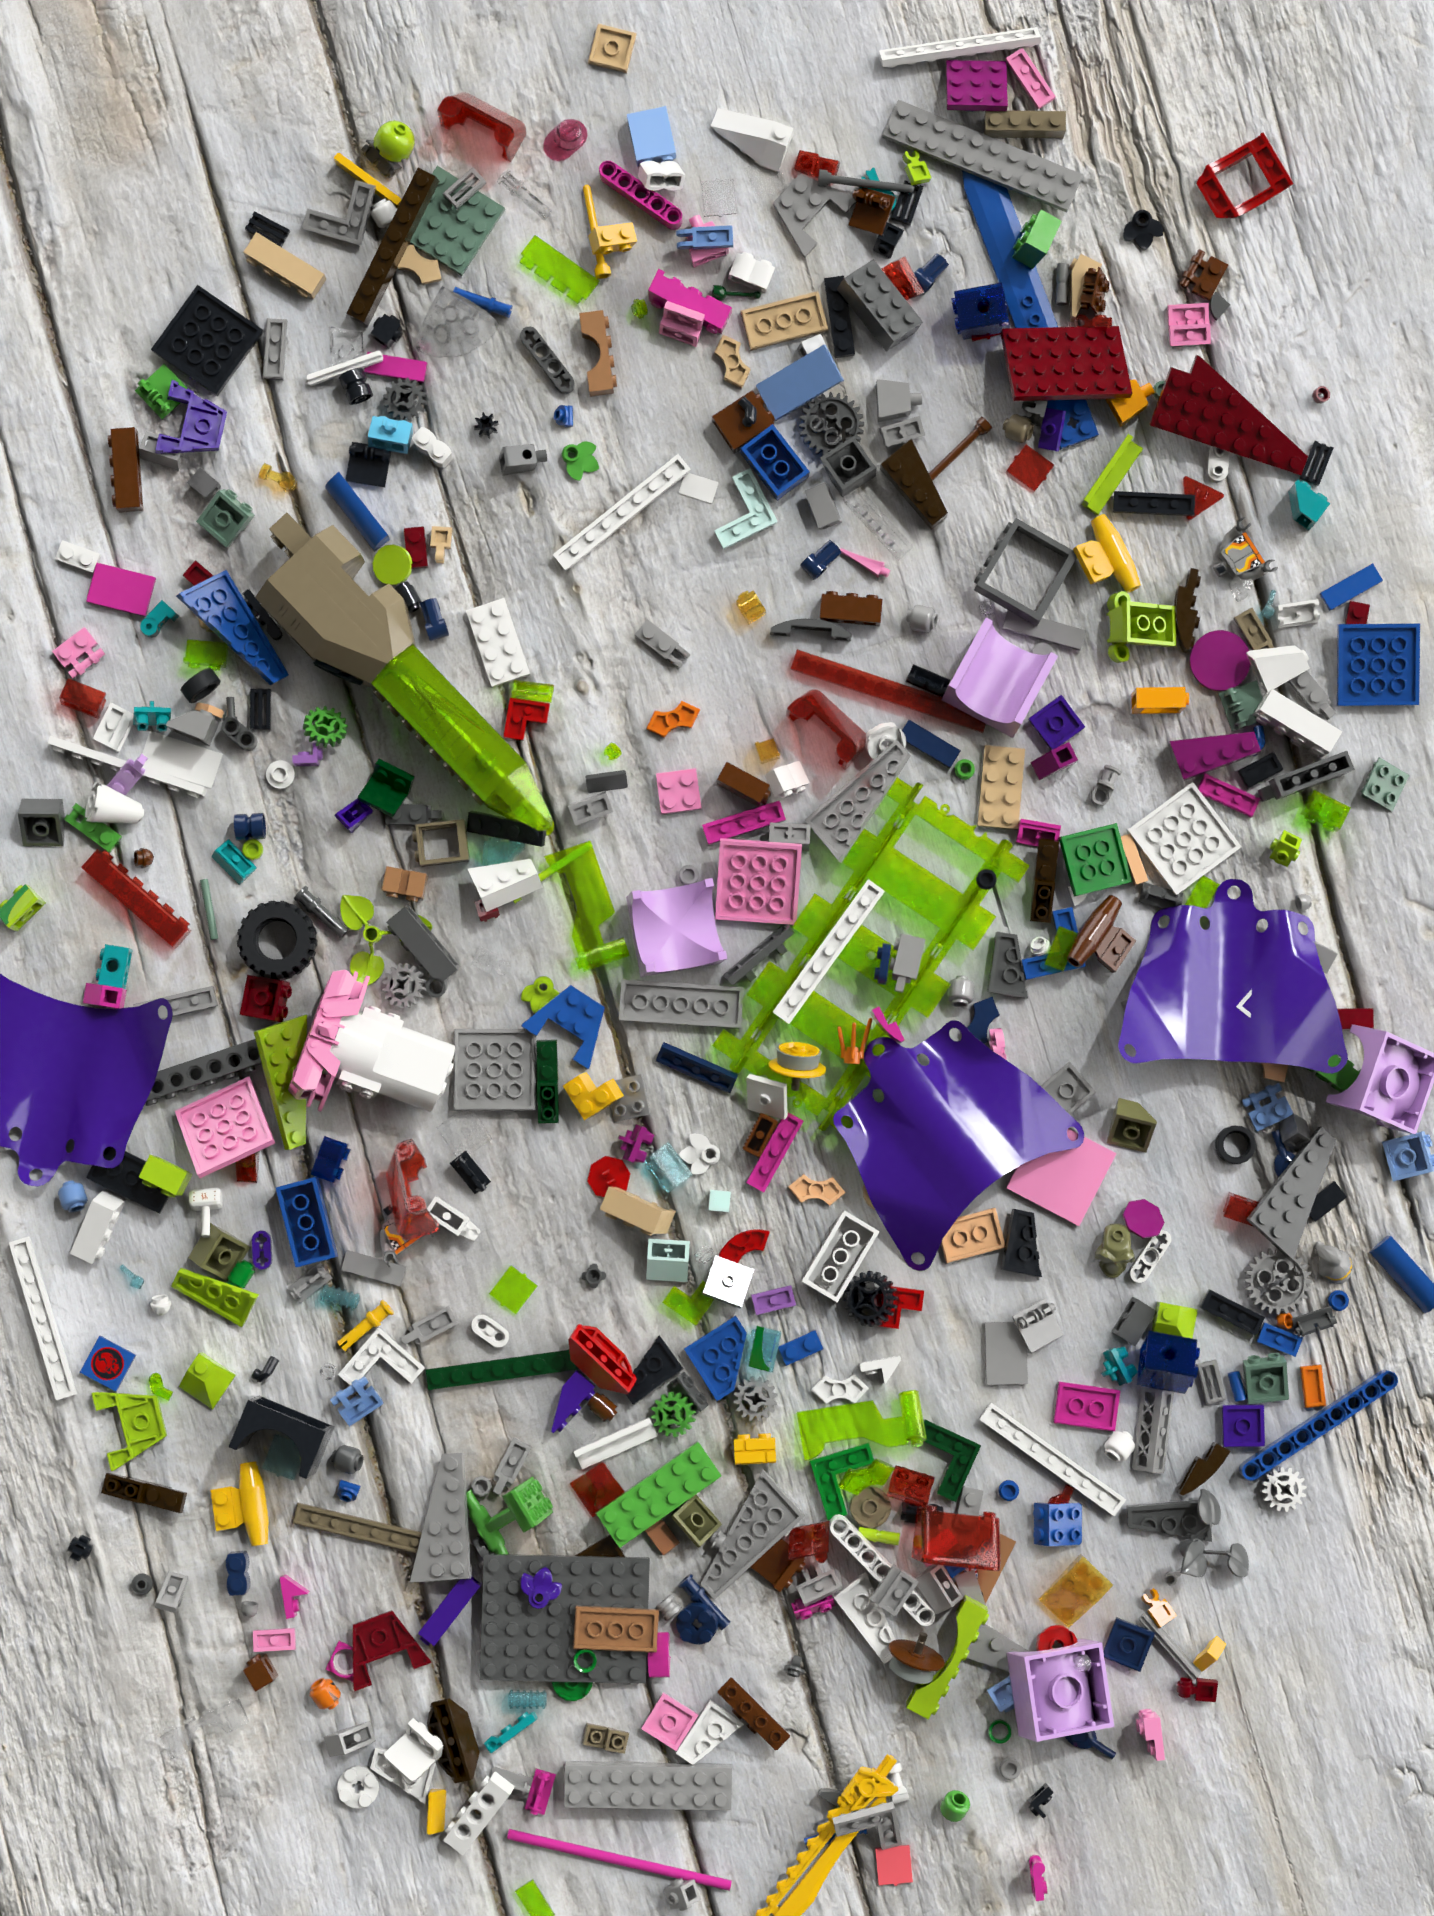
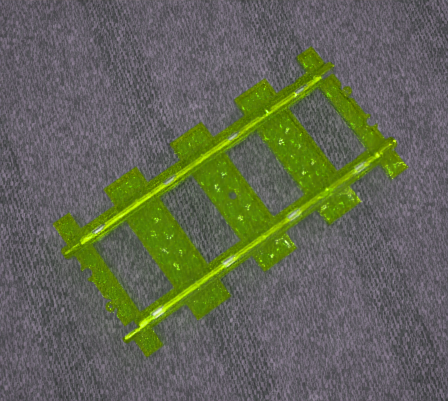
M898 777L896 778L886 796L899 805L878 836H875L865 828L863 829L842 861V864L854 872L834 902L830 904L814 893L792 926L793 929L807 937L808 940L787 972L769 961L747 993L748 997L763 1007L742 1039H738L723 1029L712 1045L733 1060L729 1065L732 1072L740 1073L744 1067L756 1076L764 1075L770 1080L787 1084V1097H796L792 1101L794 1108H800L803 1102L805 1103V1109L817 1117L822 1109H825L828 1114L818 1127L820 1131H826L829 1125L837 1130L833 1121L834 1114L847 1104L865 1075L871 1078L864 1059H860V1064L848 1065L826 1098L801 1080L799 1091L791 1090L792 1077L772 1071L769 1068L771 1060L757 1052V1050L779 1019L772 1012L869 879L887 894L940 928L921 957L917 979L911 980L910 984L905 983L903 993L894 991L896 980H892V970L889 969V966L886 985L877 984L878 980L874 979L875 967L880 965V959H877L878 947H882L883 943H890L862 924L837 957L895 996L883 1013L888 1025L896 1021L899 1026L910 1008L929 1018L951 985L934 973L956 940L974 950L996 918L994 914L980 906L989 890L981 889L977 885V874L962 894L894 848L914 816H918L983 859L985 862L978 873L981 870L989 869L998 878L1002 872L1019 883L1030 867L1029 864L1014 854L1009 853L1012 843L1008 840L1003 839L997 844L987 837V832L978 837L974 833L976 825L970 826L955 815H946L950 811L949 805L943 804L939 810L937 803L924 796L919 805L915 803L914 799L924 786L919 782L914 787H911ZM891 944L889 965H890L891 957H892V958H895V957H896V952H897V950H894V949H893L894 946H893L892 944ZM869 952L875 953L874 959L868 958ZM814 990L790 1022L791 1026L839 1058H841V1048L837 1027L840 1026L842 1029L846 1050L847 1047H851L852 1023H856L855 1047H859V1051L866 1025ZM877 1023L873 1029H870L865 1049L874 1039L888 1037ZM876 1044L872 1049V1053L879 1056L884 1052L885 1047L882 1044ZM842 1116V1125L846 1128H852L853 1120L849 1116Z

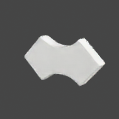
M854 1374L845 1380H833L824 1375L811 1391L825 1404L836 1398H846L856 1403L869 1388Z

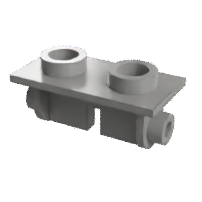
M319 1262L291 1284L288 1289L293 1298L297 1299L301 1304L330 1281L332 1277Z
M493 1766L491 1776L494 1772H497L515 1786L511 1792L512 1795L528 1798L533 1778Z

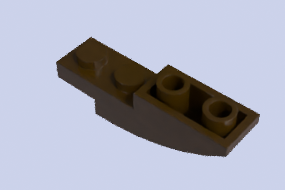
M1194 568L1188 571L1185 587H1177L1174 599L1176 635L1181 650L1184 653H1187L1190 648L1194 647L1196 637L1193 636L1194 628H1198L1200 617H1197L1198 610L1190 609L1195 606L1197 596L1193 594L1195 588L1199 587L1201 576H1198L1199 570Z
M1038 839L1030 921L1051 923L1059 840Z
M106 1473L101 1491L102 1494L135 1503L151 1505L176 1513H183L187 1492L172 1489V1487Z

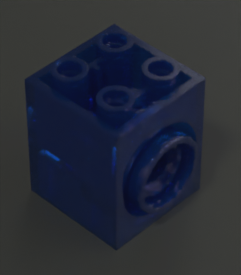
M1002 282L954 291L955 298H951L954 314L958 315L957 318H954L958 335L961 334L963 340L999 334L1003 328H1010Z
M1148 1331L1140 1347L1137 1385L1186 1394L1188 1388L1192 1387L1193 1380L1198 1375V1366H1195L1200 1354V1348H1197V1339Z

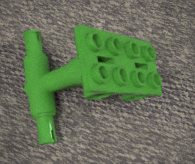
M531 1477L503 1495L502 1497L508 1508L493 1517L490 1516L485 1506L479 1504L472 1489L466 1492L467 1508L470 1511L468 1516L472 1519L478 1533L485 1541L491 1553L509 1554L504 1546L505 1540L499 1529L516 1520L524 1533L537 1526L553 1513V1505L549 1498L544 1497L541 1492L542 1486L537 1479L534 1480Z

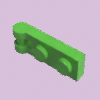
M75 803L72 807L73 811L70 815L67 814L64 820L111 853L122 836L104 823L87 822L85 809ZM80 814L84 816V819L81 821V823L76 821L77 817Z

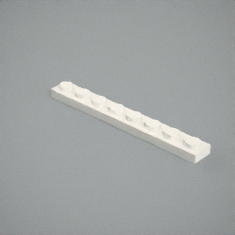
M1035 27L879 50L882 66L893 68L902 64L913 65L922 61L933 62L936 59H953L956 56H973L977 53H993L997 50H1013L1024 46L1033 47L1041 44V36L1038 28Z
M677 454L556 551L553 557L567 571L688 474L691 469Z
M50 736L48 744L53 746V751L64 754V751L72 753L71 756L83 760L86 757L91 759L90 763L101 767L103 763L110 765V769L116 772L126 763L125 760ZM142 767L145 769L142 776L149 778L148 782L160 786V783L168 785V789L179 792L180 789L187 791L186 795L198 798L199 795L203 797L206 795L207 789L203 786Z
M869 879L772 1013L787 1024H790L885 892L883 889Z
M30 1236L9 1242L55 1399L59 1400L77 1394Z
M990 1403L979 1418V1420L1114 1517L1126 1501L1121 1495L994 1404Z

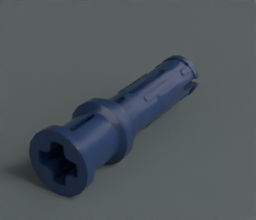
M691 1573L678 1584V1587L682 1588L690 1596V1601L703 1603L708 1606L712 1613L714 1611L718 1618L720 1630L729 1625L731 1621L705 1594V1589L697 1584Z

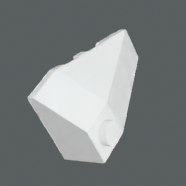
M719 108L711 124V128L728 142L736 145L742 153L755 160L756 164L779 173L792 140L794 128L775 121Z

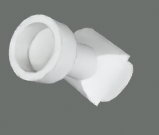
M896 1762L888 1773L891 1775V1782H893L894 1786L898 1787V1791L892 1795L894 1804L910 1800L908 1791L902 1784L899 1772L902 1770L900 1762Z

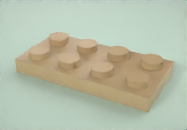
M991 745L984 746L977 826L1018 830L1025 749Z

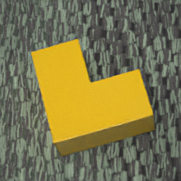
M1218 1636L1214 1637L1209 1641L1206 1648L1196 1656L1193 1664L1201 1671H1204L1218 1660L1226 1643Z

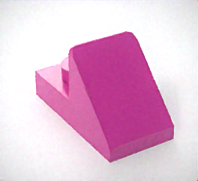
M282 1575L280 1583L286 1619L294 1618L297 1612H299L298 1599H294V1596L308 1594L310 1591L288 1575Z

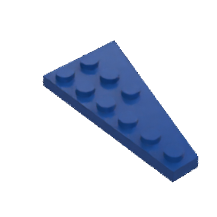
M227 570L176 595L181 602L270 686L289 675Z

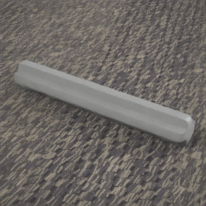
M1148 1612L1142 1614L1139 1621L1145 1628L1155 1632L1154 1638L1190 1679L1195 1680L1201 1674L1198 1668L1163 1628L1157 1627Z

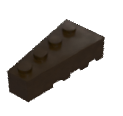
M911 438L880 464V470L932 530L947 518L948 512Z

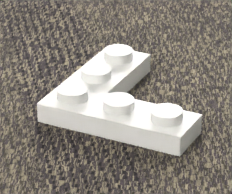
M378 1327L338 1375L349 1385H352L351 1382L364 1377L381 1357L412 1384L425 1367Z

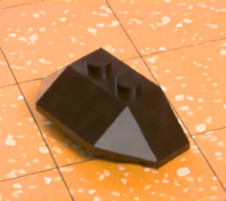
M450 1698L432 1702L427 1727L429 1733L432 1736H437L443 1745L442 1755L437 1760L438 1764L452 1777L454 1783L473 1780L480 1752L468 1712Z

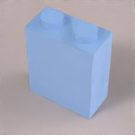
M666 106L627 114V122L637 166H640V163L645 161L664 162L676 159V150Z

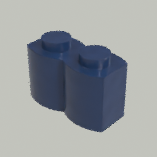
M246 1550L231 1551L227 1555L226 1569L229 1574L227 1578V1591L230 1596L245 1595L250 1589L251 1581L247 1572L250 1560Z

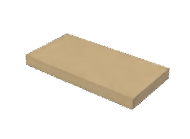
M818 291L740 311L750 351L828 331Z

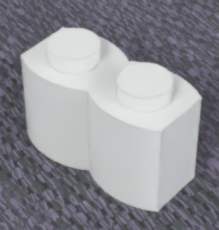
M645 161L640 163L638 177L646 189L655 191L665 188L674 191L683 188L685 174L676 162L664 161L657 163Z
M737 253L728 279L755 291L766 293L775 267L767 260L762 259L758 261L753 259V256L749 253Z
M421 427L413 435L412 439L415 447L422 454L429 456L437 467L445 469L453 460L450 448L442 441L436 440L434 434L427 428Z
M800 761L775 768L765 774L774 797L781 795L782 798L793 794V791L795 794L806 790L805 786L810 783Z

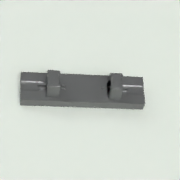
M783 924L723 974V976L732 985L743 976L750 982L753 981L757 976L751 969L775 949L781 956L785 954L788 950L782 943L795 932L789 925Z

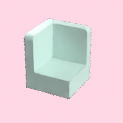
M710 1190L709 1210L729 1212L731 1192Z

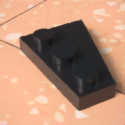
M1012 1209L1001 1270L1042 1277L1038 1259L1040 1257L1036 1244L1037 1234L1034 1213Z
M660 1335L633 1371L637 1380L631 1391L626 1394L633 1405L684 1369Z

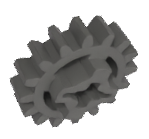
M408 377L405 382H402L401 378H398L397 384L392 381V388L386 387L385 389L388 394L383 395V398L387 400L383 405L388 408V415L393 413L394 420L400 417V420L408 418L409 422H412V416L418 419V412L424 413L422 405H427V401L423 399L427 397L426 392H422L423 386L416 387L417 381L414 380L410 383ZM395 393V394H396V399H395V400L393 401V403H392V397H393V394ZM418 396V403L415 407L414 400H416ZM401 398H408L409 401L405 403L404 401H402Z

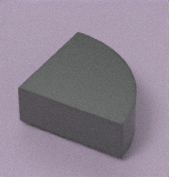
M1215 292L1211 298L1210 309L1211 315L1217 321L1230 307V304Z
M478 1535L473 1539L474 1546L481 1558H484V1554L490 1553L481 1536Z

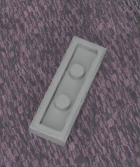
M267 318L263 379L284 380L287 319Z
M346 1250L341 1270L401 1286L406 1266L389 1262L390 1267H388L382 1259Z

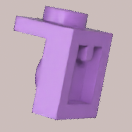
M313 743V755H310V752H298V755H292L293 765L295 767L319 766V760H323L322 748Z

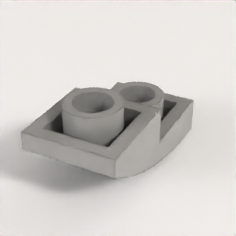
M975 1570L955 1576L959 1592L963 1597L967 1595L986 1605Z

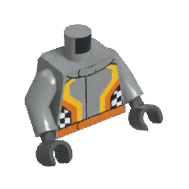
M1246 517L1239 519L1237 525L1226 533L1220 545L1221 552L1218 555L1221 562L1213 567L1218 577L1228 572L1233 579L1238 577L1240 580H1256L1266 575L1267 572H1274L1278 569V567L1270 569L1269 564L1275 560L1265 561L1247 532H1242V530H1246L1251 526V523L1246 527L1242 525V520Z
M390 1204L382 1210L388 1221L382 1225L383 1229L380 1231V1245L385 1263L388 1267H390L389 1261L391 1259L398 1263L399 1260L396 1255L405 1251L427 1234L434 1237L432 1230L436 1228L440 1231V1227L420 1211L404 1209L398 1213L395 1207Z

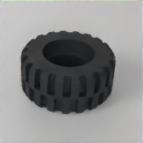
M269 901L268 903L257 905L258 907L254 910L251 909L248 912V916L246 918L243 917L241 921L242 926L237 932V935H239L237 947L240 949L239 954L245 961V964L255 973L271 979H289L295 974H300L305 967L310 965V960L315 956V947L318 944L316 928L313 926L310 917L297 906L285 901ZM275 921L289 924L296 934L294 950L290 955L282 959L268 958L262 953L258 943L262 929L267 924Z

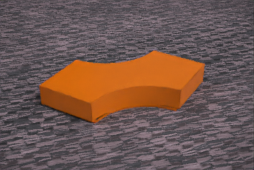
M681 701L672 711H654L646 730L665 738L671 730L677 727L692 728L700 709Z

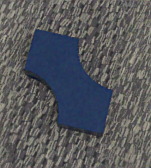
M993 997L973 1004L974 1017L967 1027L983 1044L988 1042L987 1030L990 1023L1000 1016Z

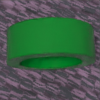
M580 1649L575 1653L574 1665L577 1670L587 1673L595 1668L597 1659L592 1650ZM582 1653H589L593 1657V1663L591 1666L583 1668L577 1663L578 1656Z
M998 1719L989 1725L988 1734L992 1741L1002 1744L1010 1739L1011 1727L1006 1721ZM996 1724H1004L1007 1727V1735L1002 1739H997L992 1735V1729Z

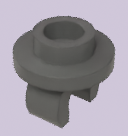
M794 1655L791 1665H785L784 1670L788 1671L787 1675L792 1677L804 1675L805 1670L800 1668L802 1657Z

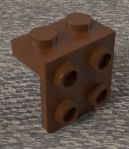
M781 1538L750 1567L781 1592L782 1589H788L793 1582L791 1577L795 1572L799 1574L806 1563L803 1562L805 1556Z

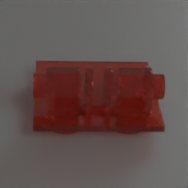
M829 1521L795 1527L790 1531L789 1560L813 1555L819 1563H824L827 1560V1553L829 1552Z

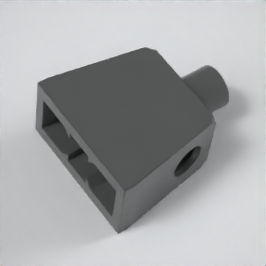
M534 444L502 447L499 455L502 476L535 470L537 463L547 462L546 450L535 451Z

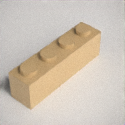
M257 232L243 252L249 264L254 267L259 265L268 276L274 277L275 275L280 278V282L286 287L290 288L293 286L298 289L297 293L304 298L309 296L314 299L326 281L324 273Z

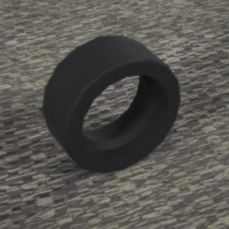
M207 668L185 682L180 691L189 703H195L213 692L220 685L221 680L212 668Z
M1233 1125L1224 1128L1218 1134L1215 1148L1218 1156L1223 1161L1229 1164H1241L1247 1162L1253 1156L1256 1149V1141L1249 1129ZM1239 1133L1246 1138L1248 1143L1247 1150L1242 1156L1232 1157L1226 1153L1224 1140L1229 1134Z

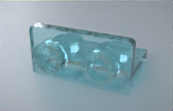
M669 1142L648 1156L644 1161L647 1169L658 1179L661 1188L668 1193L693 1175Z

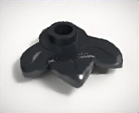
M1146 210L1135 212L1132 221L1125 225L1123 231L1124 241L1135 239L1136 244L1143 250H1147L1150 247L1153 236H1163L1161 223L1152 219V215ZM1144 218L1146 222L1142 224L1138 219Z

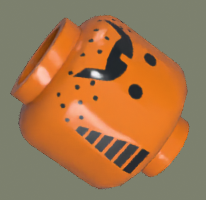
M320 1678L311 1685L310 1697L319 1709L328 1708L331 1710L338 1705L341 1692L331 1679Z

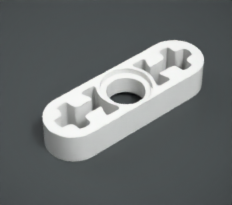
M1161 1230L1159 1236L1164 1234V1239L1166 1240L1165 1244L1161 1243L1158 1246L1161 1249L1160 1253L1157 1249L1150 1247L1151 1243L1154 1246L1157 1244V1236L1149 1239L1129 1270V1277L1132 1281L1142 1283L1149 1277L1171 1243V1236L1167 1231ZM1149 1250L1153 1251L1156 1255L1155 1260L1150 1263L1144 1258L1145 1253ZM1141 1260L1145 1265L1150 1266V1268L1147 1269L1146 1267H1144V1269L1142 1270V1274L1144 1276L1142 1278L1138 1277L1136 1279V1274L1134 1273V1270H1139L1142 1267V1265L1139 1264V1261Z

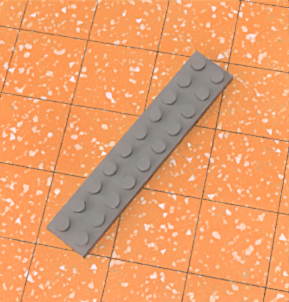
M901 100L897 101L882 135L884 139L911 150H917L921 154L1066 213L1083 177V174Z

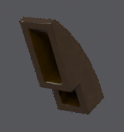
M1213 1442L1204 1460L1198 1456L1195 1457L1177 1493L1184 1496L1205 1483L1220 1468L1231 1451Z

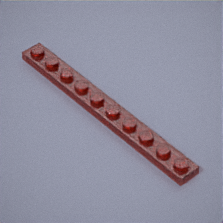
M798 649L796 651L791 666L793 671L980 733L984 732L986 726L984 722L942 700L943 697Z

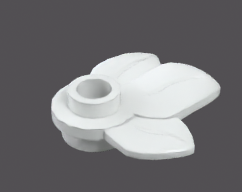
M696 1133L690 1134L692 1146L686 1147L679 1154L685 1162L692 1164V1174L705 1173L710 1165L717 1163L720 1159L719 1149L715 1145L710 1144L706 1136ZM713 1151L714 1157L709 1159L706 1157V1153Z

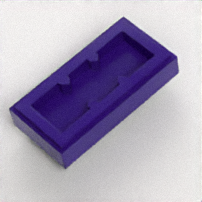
M1046 408L1038 448L1059 451L1066 411Z

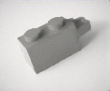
M901 934L900 938L896 937L893 948L897 950L896 957H891L889 969L892 970V980H896L894 991L903 993L905 983L910 984L911 980L917 979L926 939Z

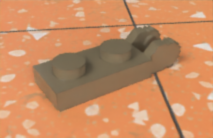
M1253 608L1233 618L1252 650H1260L1264 647L1267 649L1274 648L1271 638Z

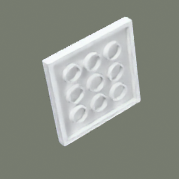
M1193 782L1127 830L1175 895L1179 894L1241 848V845Z

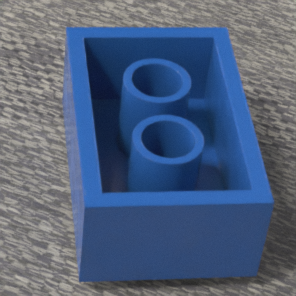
M773 424L741 447L740 454L777 501L809 477L810 471Z

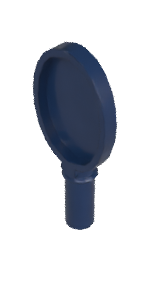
M1278 1129L1271 1132L1276 1150H1278V1154L1274 1159V1170L1277 1178H1279L1295 1157L1293 1153L1286 1151Z
M1095 1731L1065 1736L1067 1741L1075 1747L1081 1749L1093 1747L1111 1760L1116 1755V1752L1097 1740Z

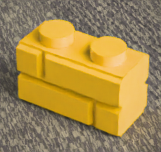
M760 1433L757 1438H750V1434H739L738 1438L734 1439L735 1465L776 1463L775 1437H771V1433Z

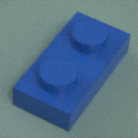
M1263 1322L1256 1342L1296 1357L1303 1337Z
M816 1330L778 1346V1349L787 1366L823 1350V1346Z

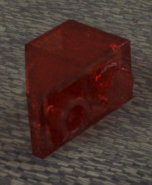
M260 1151L235 1162L237 1182L257 1183Z

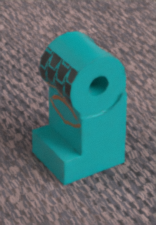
M161 600L142 620L140 629L146 636L156 637L159 635L161 627L169 619L175 622L179 615Z

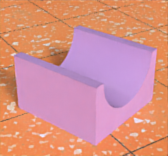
M985 618L942 700L1014 738L1058 655L1052 652L1047 655H1038L1016 647L995 630L992 620Z
M1077 1639L1078 1642L1073 1645L1033 1652H1007L1018 1735L1020 1737L1038 1742L1114 1727L1102 1642Z

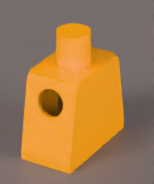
M1136 379L1130 380L1133 393L1131 398L1105 399L1120 427L1147 408L1148 401L1146 397L1154 394V389L1150 383L1140 387Z

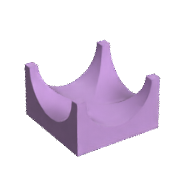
M713 878L669 889L632 891L626 897L640 977L716 965L727 959L726 951L721 946L715 925L712 902Z
M1352 1024L1350 1033L1358 1036L1364 1049L1362 1069L1355 1082L1347 1090L1335 1095L1328 1094L1326 1103L1376 1119V1124L1381 1127L1416 1135L1434 1083V1053L1387 1031Z

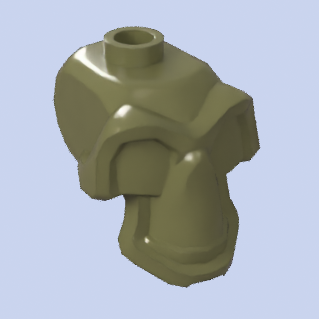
M1110 1224L1104 1228L1102 1244L1095 1252V1258L1101 1260L1099 1266L1107 1277H1118L1126 1269L1127 1263L1135 1262V1255L1131 1249L1130 1231H1128L1127 1226L1122 1224Z

